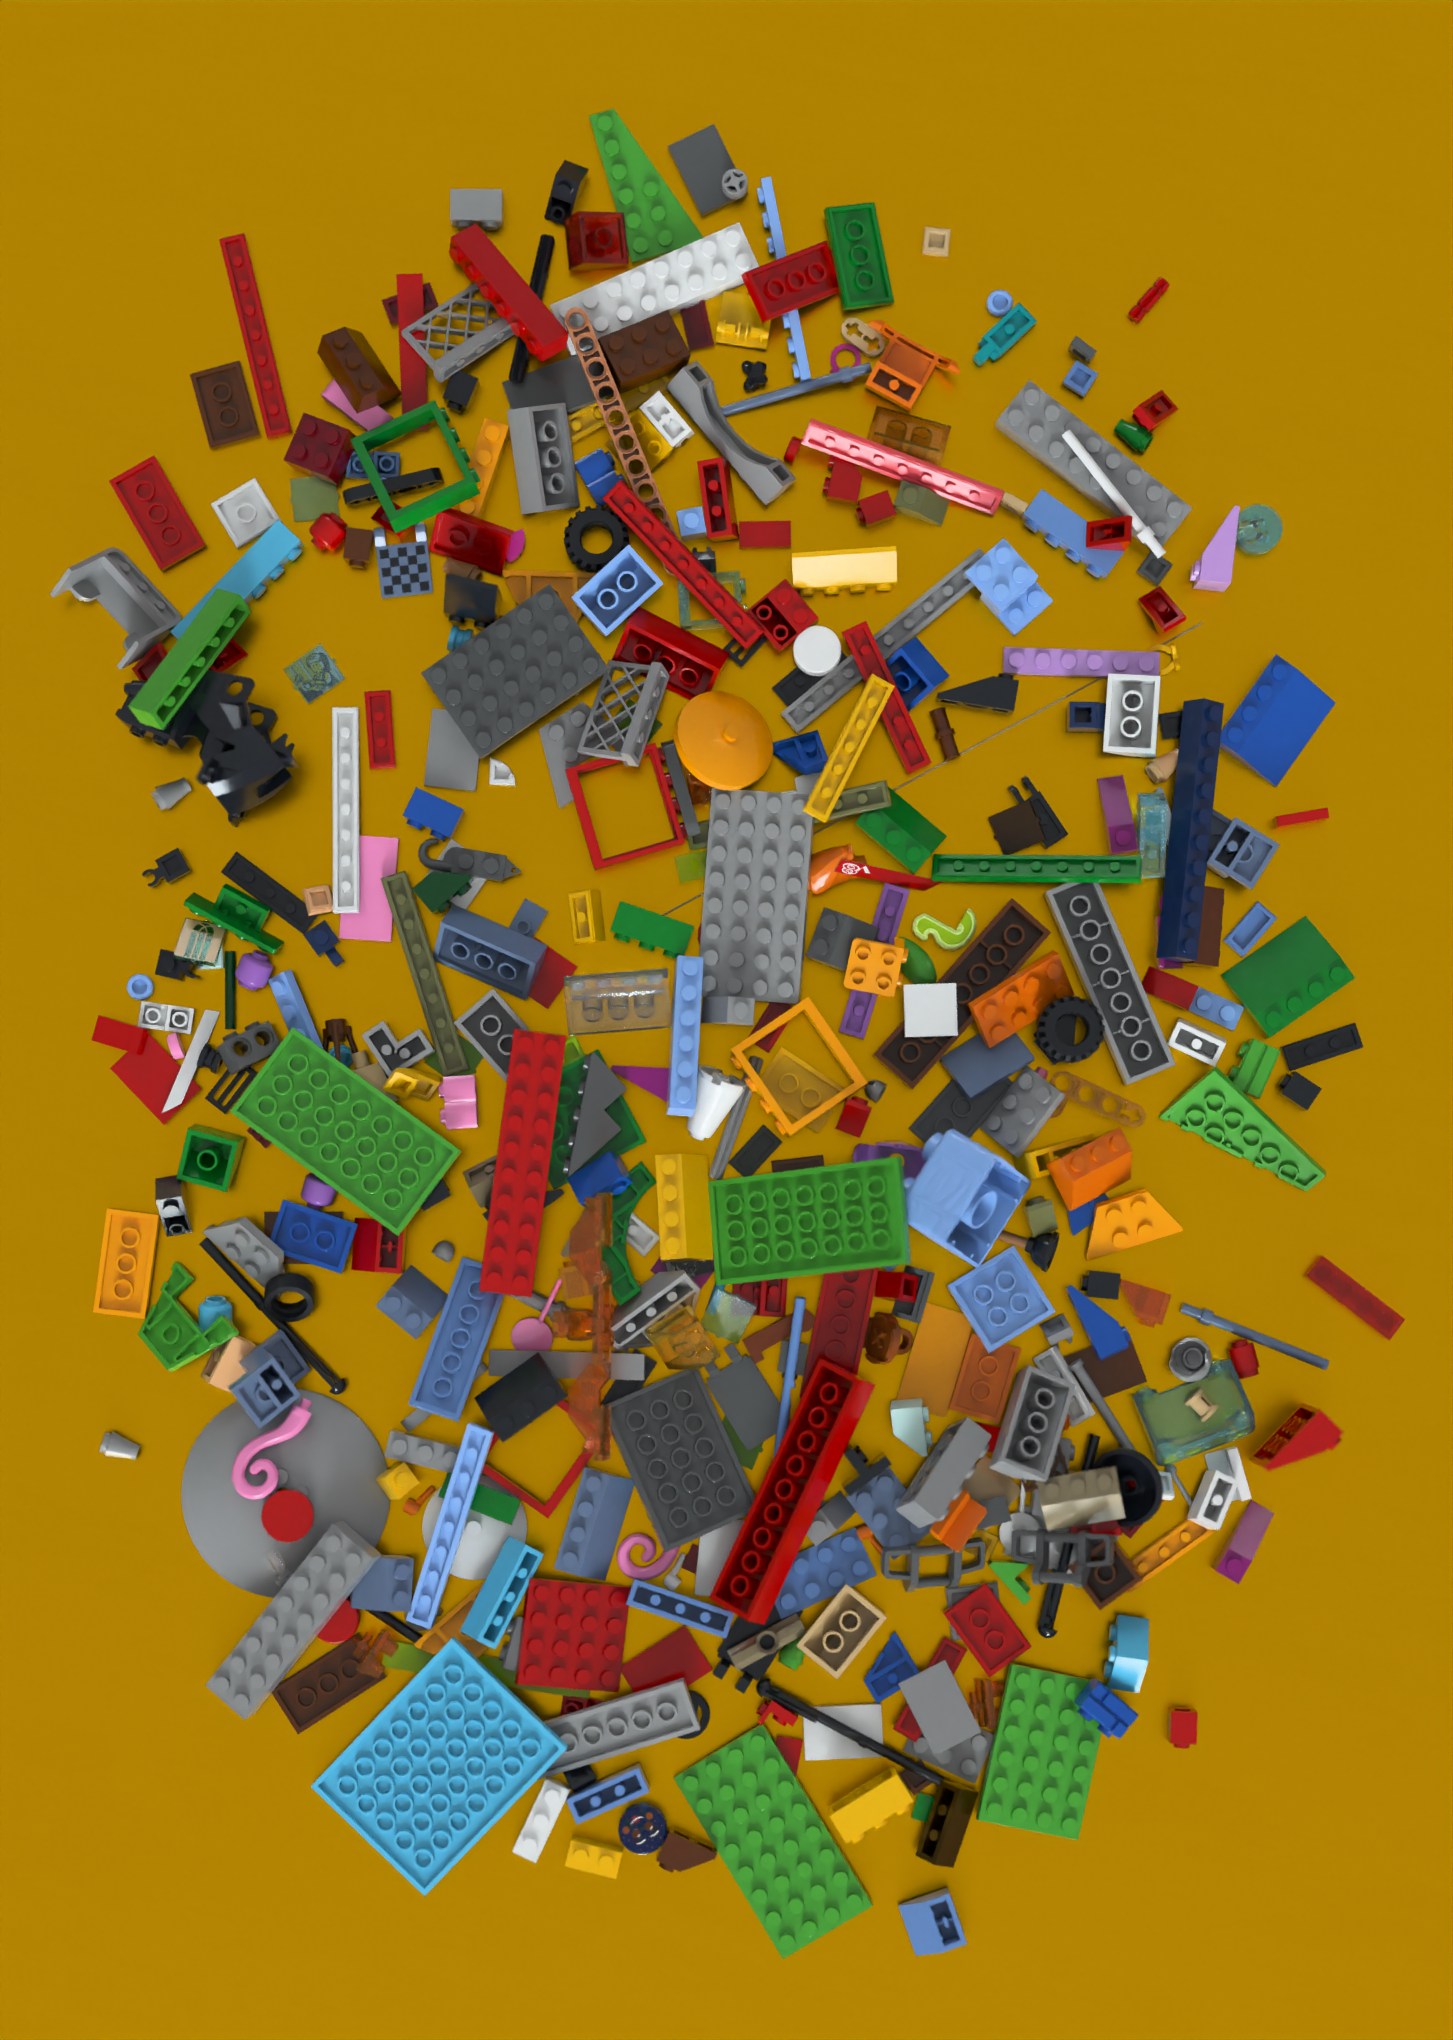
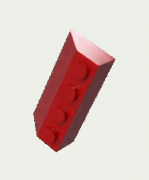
M637 607L626 624L612 660L651 665L652 662L662 663L670 675L666 688L691 700L699 694L710 692L714 689L730 653L641 607ZM640 673V675L647 677L648 673Z

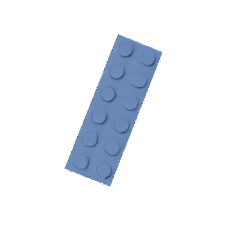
M462 1257L409 1400L410 1406L457 1422L460 1420L505 1295L479 1291L482 1263Z

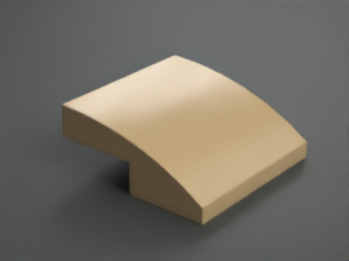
M984 1455L976 1462L974 1473L968 1479L965 1478L961 1486L969 1493L970 1498L976 1502L1005 1495L1009 1507L1020 1495L1021 1488L1007 1475L990 1469L991 1460ZM989 1527L983 1528L982 1530L985 1532Z

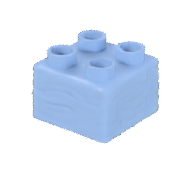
M950 1129L944 1135L935 1133L929 1138L922 1152V1158L926 1161L924 1167L916 1179L909 1177L904 1180L907 1223L972 1266L979 1267L1028 1191L1031 1181L1003 1158L958 1131Z

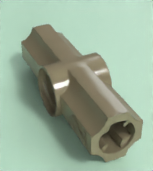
M794 1613L769 1628L760 1630L756 1635L728 1649L727 1652L737 1671L805 1635L806 1630L797 1613ZM764 1635H771L774 1638V1644L769 1649H764L760 1646V1639Z

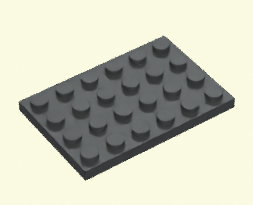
M549 584L424 670L421 674L480 759H482L608 672L609 668Z
M697 1365L600 1407L664 1553L748 1515L755 1499L754 1493Z

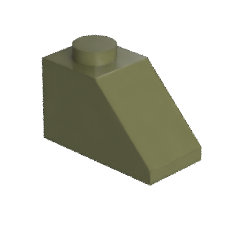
M902 480L894 502V509L896 512L942 526L950 501L925 487Z

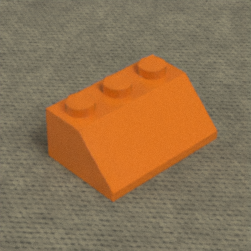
M1121 1127L1046 1164L1069 1212L1130 1180L1132 1149Z

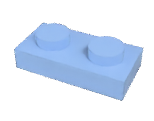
M1198 987L1189 1010L1186 1011L1234 1031L1244 1007Z

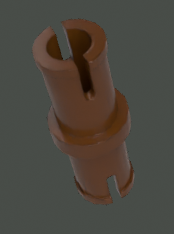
M940 707L930 711L929 714L936 731L934 736L936 740H939L944 761H951L959 758L961 755L953 736L956 733L954 728L950 726L945 711L946 708Z

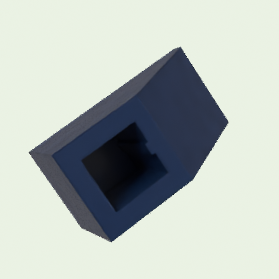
M1070 701L1067 705L1066 731L1104 732L1106 703Z

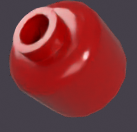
M333 512L330 514L322 513L309 529L310 534L314 537L311 542L322 551L325 548L335 550L345 539L347 530L345 527L348 524Z

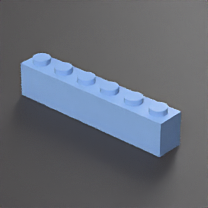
M677 955L674 964L666 1115L692 1117L696 1110L704 957Z

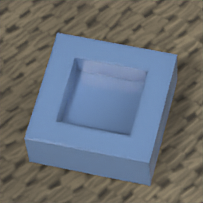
M1076 360L1062 384L1084 397L1098 376V373Z

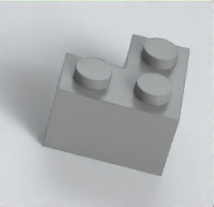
M385 1021L380 1022L362 1034L363 1039L388 1077L391 1076L395 1068H411L436 1052L420 1028L401 1041H398Z

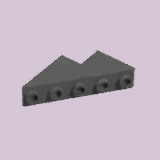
M595 1052L585 1056L583 1070L588 1072L586 1081H580L578 1096H583L581 1107H575L573 1121L578 1122L576 1132H570L568 1147L573 1149L571 1158H565L563 1173H567L569 1176L621 1130L604 1109L627 1088Z

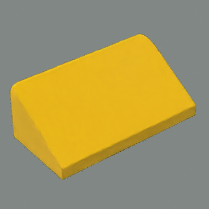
M589 889L568 893L574 944L605 941L600 890Z

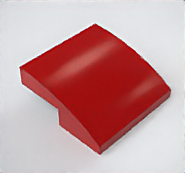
M788 1278L732 1284L730 1314L785 1317Z

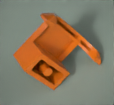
M882 320L869 322V326L890 341L865 383V388L910 412L935 366L952 374L958 375L960 373L956 361L919 345L894 330Z

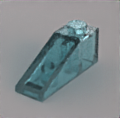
M1137 793L1138 856H1142L1141 878L1165 877L1167 803L1164 793Z

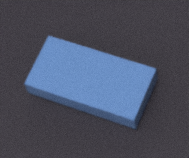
M1257 901L1223 941L1241 957H1244L1277 917Z

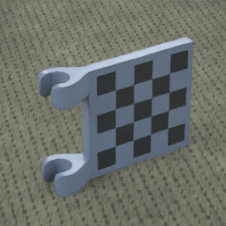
M424 523L415 524L417 542L386 545V534L382 527L374 528L382 598L433 593L426 525Z

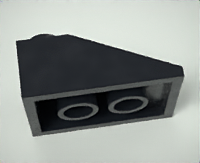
M446 573L443 613L445 617H449L448 621L462 625L464 621L474 623L473 627L484 630L498 620L503 599L498 585Z

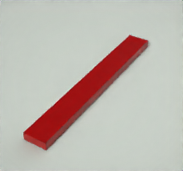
M242 233L221 238L219 241L266 436L268 439L292 434L293 431L246 236Z
M619 480L602 498L745 649H748L766 631L623 480Z

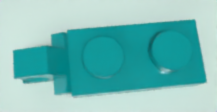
M1018 303L982 337L978 343L981 349L974 355V362L980 367L989 357L993 361L998 357L1000 358L1037 323V320Z

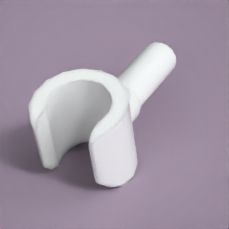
M682 1553L672 1570L664 1578V1585L670 1590H675L681 1583L676 1574L686 1558V1555Z

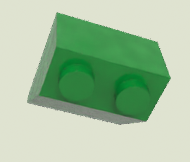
M194 1124L187 1130L176 1179L227 1192L240 1161L245 1137Z

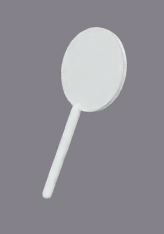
M1022 1481L1019 1512L1011 1514L1012 1521L1002 1523L999 1530L1001 1543L1010 1552H1012V1532L1014 1530H1038L1040 1528L1038 1521L1033 1516L1024 1513L1026 1493ZM1022 1535L1020 1537L1021 1554H1027L1036 1548V1536Z

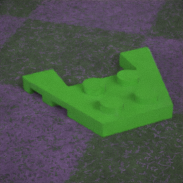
M177 1261L171 1268L173 1272L168 1282H164L160 1289L162 1294L156 1305H152L138 1333L139 1337L163 1366L172 1372L240 1333L227 1316L220 1315L205 1332L177 1300V1297L194 1280V1277L183 1264Z

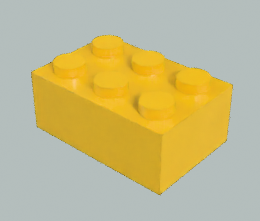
M894 1765L830 1805L828 1812L829 1817L845 1843L850 1841L856 1843L866 1836L865 1832L870 1828L875 1827V1829H878L889 1821V1816L896 1812L900 1815L911 1808L910 1803L914 1800L911 1791Z

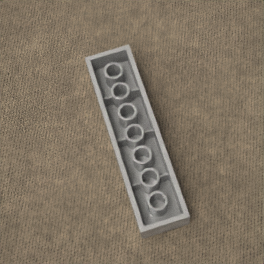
M1030 380L997 419L995 425L997 429L1110 518L1124 516L1062 437L1070 429L1145 526H1150L1155 533L1154 537L1161 546L1166 543L1192 510V507ZM1132 526V535L1140 541L1137 537V531Z
M1066 883L1046 891L1043 895L1086 997L1091 1005H1095L1098 1008V1013L1102 1014L1104 1019L1102 1020L1103 1025H1105L1103 1036L1123 1084H1131L1176 1065L1100 884Z
M343 1520L332 1524L205 1686L244 1720L254 1715L381 1556V1553Z

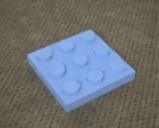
M1014 1245L947 1286L988 1353L1056 1312Z

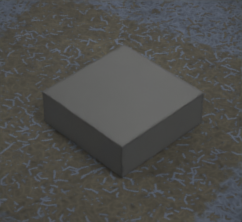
M1075 336L1068 348L1070 352L1086 364L1092 361L1097 352L1077 336Z
M1151 550L1136 572L1157 587L1173 564L1162 556L1157 558Z

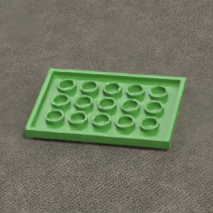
M1013 1663L1009 1664L976 1814L977 1820L1078 1840L1102 1733L1097 1729L1099 1723L1093 1718L1090 1722L1077 1712L1080 1707L1074 1703L1091 1679ZM1101 1682L1105 1687L1108 1688V1683Z

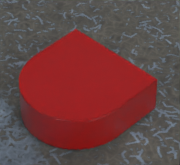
M795 436L791 438L784 455V463L793 466L801 447L802 439Z

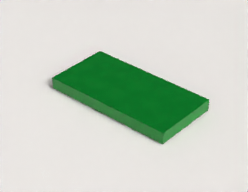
M875 203L826 207L824 215L843 310L893 304L894 298Z

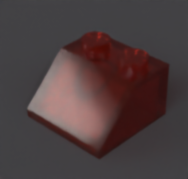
M578 211L564 218L569 270H598L629 264L624 213Z

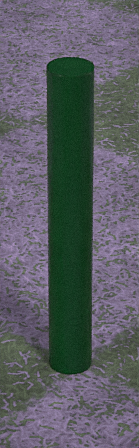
M225 951V1029H236L235 951Z

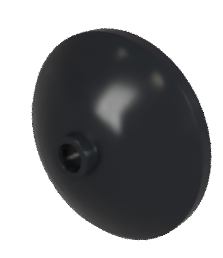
M1128 1448L1110 1450L1101 1455L1094 1462L1091 1469L1117 1465L1126 1518L1117 1519L1119 1526L1123 1527L1141 1525L1150 1520L1160 1508L1163 1499L1161 1476L1152 1461L1142 1453ZM1130 1479L1135 1482V1487L1130 1485Z

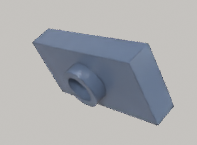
M525 898L508 928L533 939L548 911Z

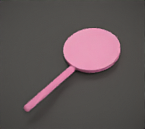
M562 1279L557 1280L539 1318H525L514 1326L511 1340L516 1350L548 1351L550 1349L553 1335L550 1327L543 1320L561 1286Z

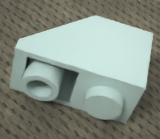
M923 1398L891 1401L890 1412L893 1435L922 1457L928 1456V1447H933L931 1431H926L925 1422H930L928 1406L923 1407Z

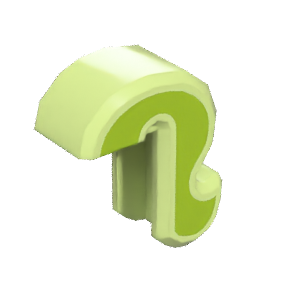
M969 908L956 930L925 913L914 919L912 931L915 937L921 941H926L928 935L931 934L937 946L943 950L956 951L963 948L973 937L977 922L975 914Z

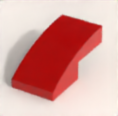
M1151 966L1148 967L1142 980V986L1146 994L1169 1002L1184 1010H1189L1199 987Z

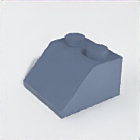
M410 1265L381 1298L376 1307L413 1338L418 1339L444 1308L448 1294L413 1265Z
M381 1555L351 1592L350 1608L386 1612L411 1611L414 1558L404 1555Z

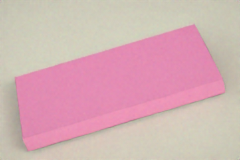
M360 836V913H341L340 939L392 942L393 916L381 878L397 873L399 838Z

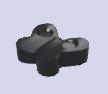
M748 360L742 363V369L748 374V378L743 385L745 390L754 391L760 384L764 385L767 383L768 378L764 374L766 363L761 361L754 363Z

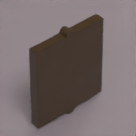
M1030 800L988 817L995 832L994 838L998 839L1004 855H1010L1046 840L1039 823L1041 818L1037 817Z

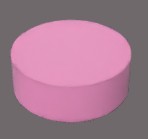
M177 1032L169 1034L167 1042L173 1058L177 1060L185 1057V1050Z

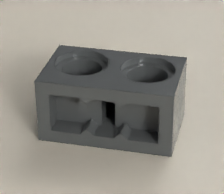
M256 1021L244 1028L245 1032L238 1035L235 1031L222 1038L224 1042L217 1049L231 1075L270 1058L280 1045V1041L269 1021L263 1024ZM255 1036L263 1039L264 1046L257 1043ZM233 1046L241 1049L242 1056L234 1052Z

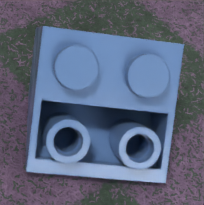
M948 1887L898 1904L916 1956L943 1953L967 1944Z

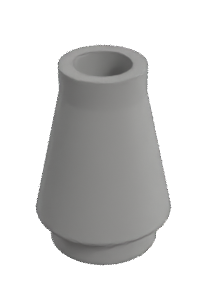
M185 777L155 787L156 790L151 792V795L162 811L165 808L169 810L192 790Z
M113 1431L112 1433L105 1432L99 1452L105 1453L104 1456L135 1460L140 1445L129 1441Z

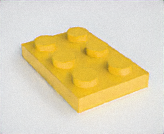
M783 1047L780 1048L761 1077L762 1082L779 1107L797 1120H800L845 1089ZM835 1107L807 1125V1127L819 1133Z

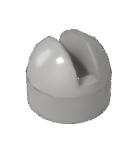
M870 1080L868 1085L865 1086L866 1096L877 1103L884 1094L887 1084L879 1080Z
M440 1241L435 1245L431 1253L449 1263L454 1255V1248L450 1242Z

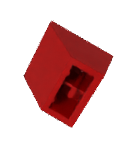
M786 579L747 610L766 630L763 634L778 652L794 643L800 633L810 626H815L819 620L818 616Z
M355 1218V1223H358V1227L353 1239L351 1270L404 1273L407 1226L400 1236H397L376 1219Z

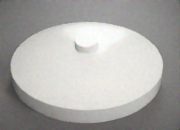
M481 1474L478 1484L520 1500V1498L489 1476ZM442 1487L430 1499L423 1516L422 1531L427 1550L429 1549L444 1501L443 1498L438 1497ZM522 1502L512 1525L470 1509L450 1574L468 1580L486 1579L508 1536L525 1544L528 1524Z

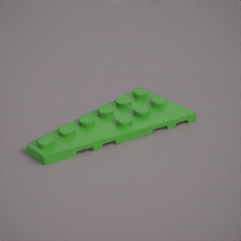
M1216 1066L1160 1112L1159 1118L1165 1121L1169 1119L1181 1125V1129L1187 1132L1192 1131L1204 1137L1205 1141L1239 1158L1244 1157L1254 1162V1165L1261 1169L1266 1168L1278 1174L1279 1178L1306 1192L1326 1176V1171Z

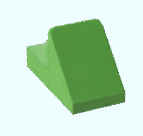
M990 1559L987 1562L1023 1605L1031 1599V1596L1027 1593L1031 1590L1021 1577L1018 1580L1015 1579L1029 1563Z

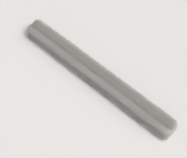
M751 1056L749 1063L759 1075L763 1060L759 1057ZM744 1073L743 1078H742V1081H743L744 1083H745L744 1079L747 1077L745 1073ZM747 1084L744 1092L731 1109L709 1171L711 1178L721 1180L752 1095V1091Z

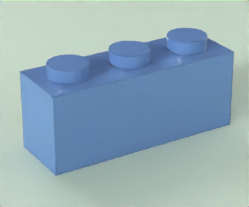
M637 1763L590 1784L575 1793L568 1794L566 1801L576 1824H579L648 1793L650 1786L640 1763Z

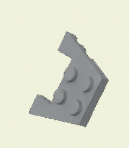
M580 702L539 729L560 809L574 801L565 769L577 766L592 757L580 755L577 752L591 712V708L584 702ZM600 716L595 724L598 728L607 721ZM612 726L602 732L601 735L604 740H607L618 732ZM599 736L591 739L587 748H594L602 743ZM620 739L612 744L616 752L621 751L624 742ZM622 761L625 766H628L626 761Z

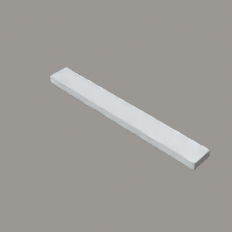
M332 707L333 913H360L359 708Z

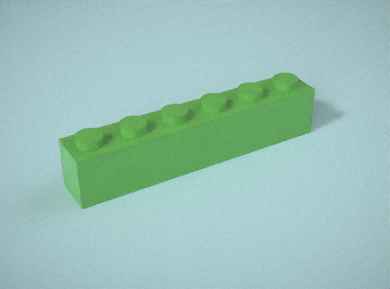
M216 589L128 707L140 723L161 730L164 729L251 613L239 594Z

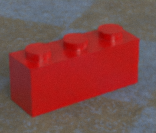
M723 457L697 461L707 539L718 542L739 538L729 461Z

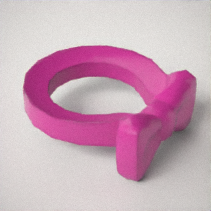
M850 344L836 346L830 356V364L832 366L830 374L839 371L836 355L842 350H849L855 355L856 361L852 367L860 365L861 355L858 349Z

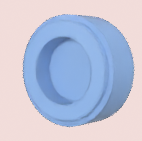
M1004 290L993 291L987 299V310L995 317H1004L1012 309L1013 300L1011 295Z
M136 974L129 979L127 991L134 999L146 1000L154 992V983L149 976Z

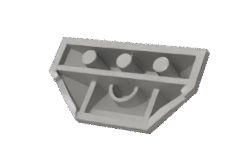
M684 1270L658 1272L640 1286L641 1292L623 1305H616L602 1330V1335L618 1351L625 1350V1348L650 1347L694 1316L701 1289Z

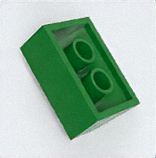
M888 786L892 806L864 812L855 822L854 826L909 873L914 875L947 836Z

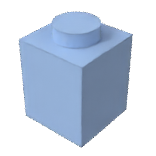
M702 506L676 511L681 542L707 537Z

